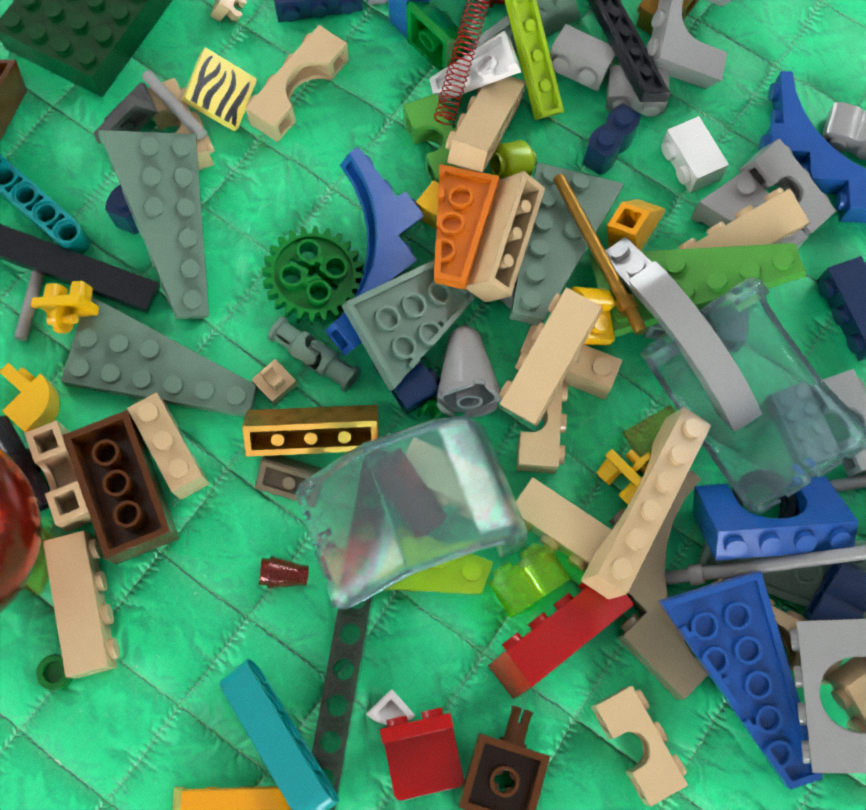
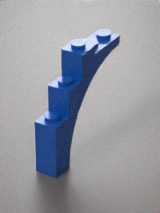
M781 71L775 83H771L769 87L768 99L772 101L773 110L770 114V127L766 134L760 138L759 151L780 138L791 149L792 155L802 168L809 172L811 179L824 194H836L834 206L839 213V222L866 223V168L852 162L834 149L821 136L803 110L796 92L793 72Z
M359 146L349 152L340 164L354 187L362 207L367 229L366 263L362 280L354 298L395 279L417 261L411 247L406 242H403L400 236L414 227L424 217L420 208L415 204L416 201L406 191L398 197L393 193L389 182L381 177L374 168L370 157L364 154ZM345 312L325 330L344 356L362 343Z

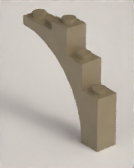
M692 470L687 473L627 593L634 603L633 607L640 616L638 617L635 613L632 614L620 626L624 632L618 637V640L676 700L686 699L708 676L706 670L690 652L682 635L658 602V600L668 598L665 561L666 547L673 521L685 498L701 480ZM624 508L609 521L613 525L611 530L624 513Z

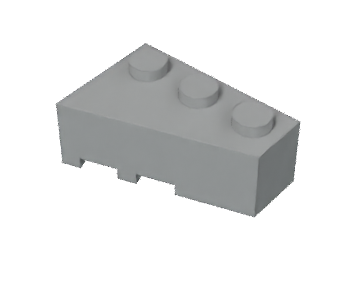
M746 169L699 201L690 219L698 224L701 221L709 227L722 221L727 225L737 219L735 213L749 205H753L755 209L765 203L764 197L769 193ZM799 230L776 244L795 243L797 250H799L808 236L802 230Z

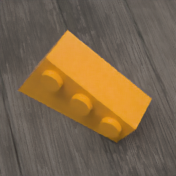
M278 786L206 787L203 789L174 787L173 810H291Z

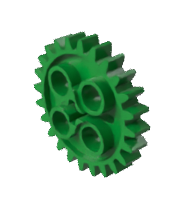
M302 226L300 235L297 236L292 230H289L288 241L280 236L278 237L279 247L270 246V254L272 256H265L264 264L268 267L262 268V276L267 278L263 280L264 289H270L267 292L268 300L277 299L275 302L276 310L286 307V318L295 313L297 314V323H300L303 317H308L309 324L313 325L315 318L319 317L322 324L325 325L328 315L336 321L339 317L338 310L344 312L342 305L354 298L363 274L359 273L363 269V262H355L358 259L359 252H349L351 249L350 241L344 244L340 243L342 234L339 233L334 238H331L329 228L322 235L319 234L317 226H314L312 233L308 234L305 227ZM304 252H312L316 255V257L312 259H306L303 256H301V254ZM338 268L342 271V274L332 275L327 270ZM294 275L299 278V281L288 283L284 278ZM320 291L326 297L322 300H316L311 297V294Z

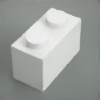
M699 116L667 130L661 144L662 153L667 160L671 161L679 182L686 186L689 193L722 179L729 164Z

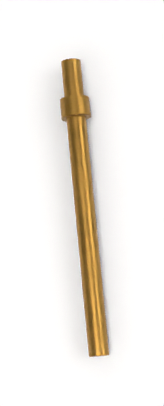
M563 173L556 175L553 181L617 299L615 304L620 314L626 316L635 335L643 334L647 331V327L637 310L639 305L633 294H628Z

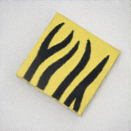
M205 47L200 53L181 101L232 131H236L243 118L257 78Z

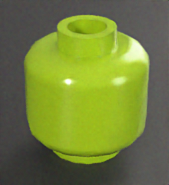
M523 140L501 143L497 146L490 159V168L494 175L499 176L500 180L522 171L531 176L537 163V156L529 144Z

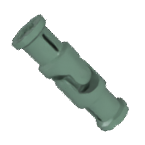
M284 316L280 317L273 324L268 333L269 341L272 343L278 342L287 348L289 354L295 359H300L307 367L320 376H327L341 386L340 388L343 392H347L353 386L361 373V369L358 366H350L339 358V354L317 341L308 332H301L290 325L288 319Z

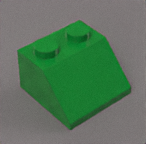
M408 2L406 4L407 41L440 72L450 64L449 61L452 59V50L456 43L459 27L452 21L447 12L441 11L433 3ZM461 32L464 36H470L467 32ZM459 37L462 41L472 42V40L465 37ZM463 42L458 43L463 47H468L467 44ZM456 48L460 52L470 53L469 50ZM455 53L458 57L461 58L465 56L461 53Z

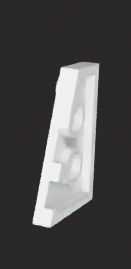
M505 30L474 50L475 55L472 56L473 61H470L472 65L469 66L470 71L468 72L469 76L466 77L467 82H465L466 87L463 88L464 93L522 72L511 39ZM465 55L462 57L467 60H472V57ZM461 59L456 61L458 63L470 65V62L463 61ZM452 64L456 68L463 69L465 71L469 70V68L465 66H461L459 64ZM448 67L429 78L433 94L437 93L438 97H441L440 93L442 92V86H444L443 82L445 81ZM456 69L451 70L455 74L467 76L465 72ZM449 75L453 79L466 81L463 77ZM448 80V82H450L453 85H457L459 87L464 86L463 83L456 82L454 80ZM446 86L451 90L463 92V90L454 86ZM445 91V93L454 97L460 95L452 91Z

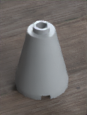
M460 326L452 331L448 337L437 393V406L441 412L455 417V412L464 413L465 418L487 415L494 412L498 408L497 403L502 401L499 398L501 389L480 333L469 326Z

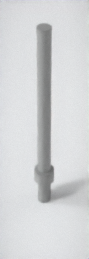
M866 545L704 567L702 563L688 565V569L665 571L666 585L690 582L691 585L706 584V580L735 577L755 570L766 573L866 560Z

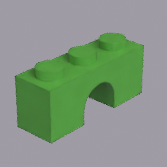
M435 93L404 104L403 116L404 123L414 145L431 141L440 146L438 150L426 154V171L431 182L435 180L439 183V164L457 167L447 163L450 150L446 149L448 136L451 131L456 132V127L453 128L452 125L441 124L434 119V114L438 107L437 103L439 102V97ZM441 108L442 110L450 113L448 108ZM439 113V114H444V115H447V116H450V117H451L450 114ZM439 115L436 116L441 122L451 124L449 120Z

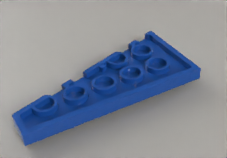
M755 570L658 600L783 785L791 790L823 779L822 773H812L811 763H803L801 740H809L807 725L799 724L797 703H800L762 572Z

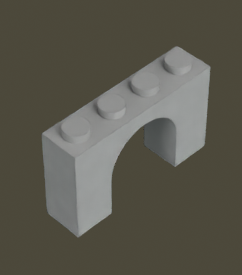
M659 0L657 11L651 23L653 27L652 37L646 47L648 55L651 56L656 67L669 70V76L704 89L722 81L728 52L696 40L688 32L682 18L683 0ZM733 0L707 1L723 7Z
M866 619L797 621V629H790L792 651H800L801 666H794L796 688H804L805 703H797L799 724L807 725L809 740H801L803 763H811L812 773H866V731H853L838 725L827 715L820 699L821 680L829 667L845 658L866 657Z

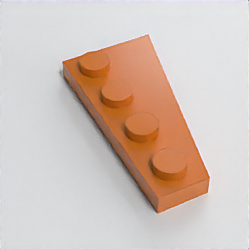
M439 164L437 235L434 262L435 283L466 290L500 184L499 176Z

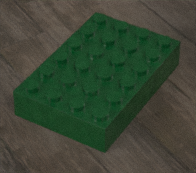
M14 0L0 18V40L6 50L103 98L173 0Z

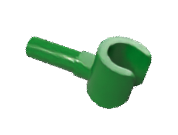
M437 397L434 400L427 401L417 414L419 418L424 412L428 413L431 416L429 426L442 414L437 406Z

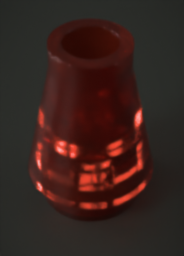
M272 555L270 559L262 558L259 585L267 586V589L297 585L307 586L309 565H301Z

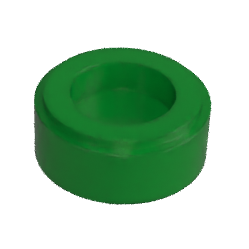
M52 654L45 657L37 667V680L46 689L61 690L67 687L73 680V678L65 676L63 658L60 654Z

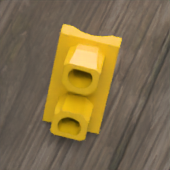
M72 281L68 295V289L61 284H46L43 297H33L31 307L43 309L48 316L46 318L47 324L52 325L57 333H69L73 329L74 324L78 323V317L98 316L99 306L91 302L93 288L87 283Z
M611 449L605 455L606 460L596 474L608 486L620 474L627 478L631 483L619 496L629 505L642 480L637 472L640 470L643 474L645 473L651 453L648 451L640 457L631 449L625 455L634 464L630 467Z

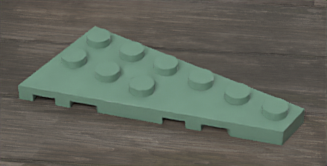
M99 130L98 136L106 149L113 172L116 173L122 187L126 203L140 236L143 237L148 249V255L156 268L161 280V286L175 319L208 318L209 309L196 134Z

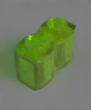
M535 543L520 553L523 559L512 566L510 562H507L492 572L496 578L488 584L510 618L523 612L571 580L549 545L539 547Z

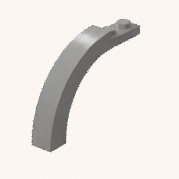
M626 236L605 250L623 284L641 301L672 339L703 386L715 412L731 430L736 433L762 415L753 392L732 356L708 321L674 279L656 261L652 263Z

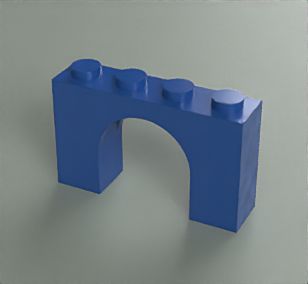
M826 476L793 479L792 489L797 499V511L794 517L783 519L762 517L747 511L738 503L728 484L694 487L692 514L715 561L796 555L854 547L858 520Z

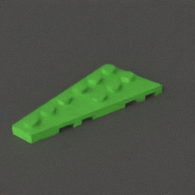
M795 243L641 251L652 263L656 261L674 279L699 311L806 277V270ZM589 254L598 288L609 290L616 302L617 299L593 254ZM625 286V288H626L628 294H633V293ZM633 294L639 305L637 310L646 327L659 324L649 310ZM615 304L610 310L614 337L633 332L626 316L620 314Z

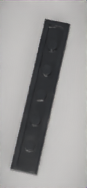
M587 0L639 101L667 102L671 93L651 56L648 55V51L620 0Z
M0 224L1 260L71 285L72 281H83L93 288V294L148 314L160 289L158 282Z

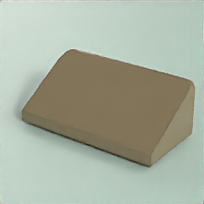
M282 455L264 456L261 460L255 488L317 507L329 475V470Z

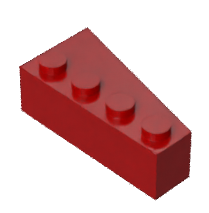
M582 582L578 585L582 592L574 598L570 593L562 597L553 605L557 611L550 617L543 612L530 622L528 626L532 631L522 638L519 632H517L503 643L502 647L506 651L488 665L510 696L515 699L536 685L632 607L634 603L628 595L608 600Z

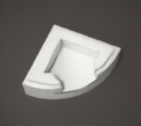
M392 689L366 713L374 721L387 725L386 720L407 715L409 721L416 716Z

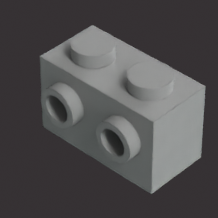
M567 24L564 25L550 51L553 68L556 73L597 92L616 56L610 44Z

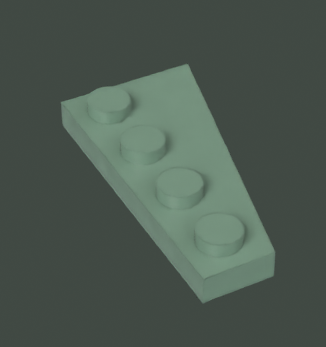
M537 0L545 36L563 28L565 24L569 25L581 18L576 0ZM508 14L479 36L478 44L475 45L476 48L505 30L511 39L515 53L517 52ZM467 45L468 48L475 49L473 45Z

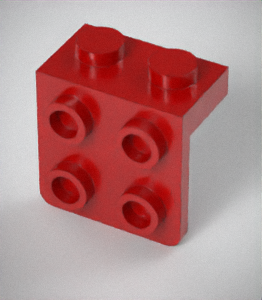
M442 707L421 712L422 719L408 722L407 715L386 720L387 727L380 729L393 792L397 800L402 801L458 788L464 783L451 713L443 714Z

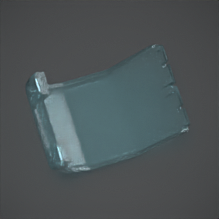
M752 277L740 282L699 311L718 335L753 392L762 412V415L734 433L717 415L697 376L676 343L667 333L648 344L641 351V356L678 410L686 407L711 425L702 443L703 447L747 509L752 513L759 512L761 515L782 502L780 499L782 496L790 497L811 484V478L814 476L819 479L841 465L843 458L847 457L850 459L865 450L866 426L821 379L770 308L765 297L770 292L763 281Z
M467 416L431 420L362 443L298 485V490L295 492L303 516H307L304 522L312 546H317L318 548L315 551V555L323 578H328V582L325 585L333 608H351L414 573L481 549L496 546L500 558L510 556L522 548L528 539L526 525L487 430L484 426Z

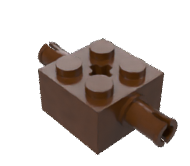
M512 705L504 737L500 736V739L478 733L458 801L459 808L465 810H536L550 756L527 749L528 745L524 744L534 712L523 709L520 723H518L522 708ZM503 770H508L507 776L512 779L511 786L505 785L503 790H498L499 784L494 781L495 775H502Z

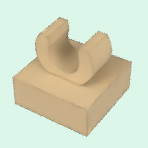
M216 0L210 17L221 22L227 14L231 20L238 21L243 13L237 11L234 5L242 9L247 1Z
M276 359L251 379L273 405L298 385L297 381Z

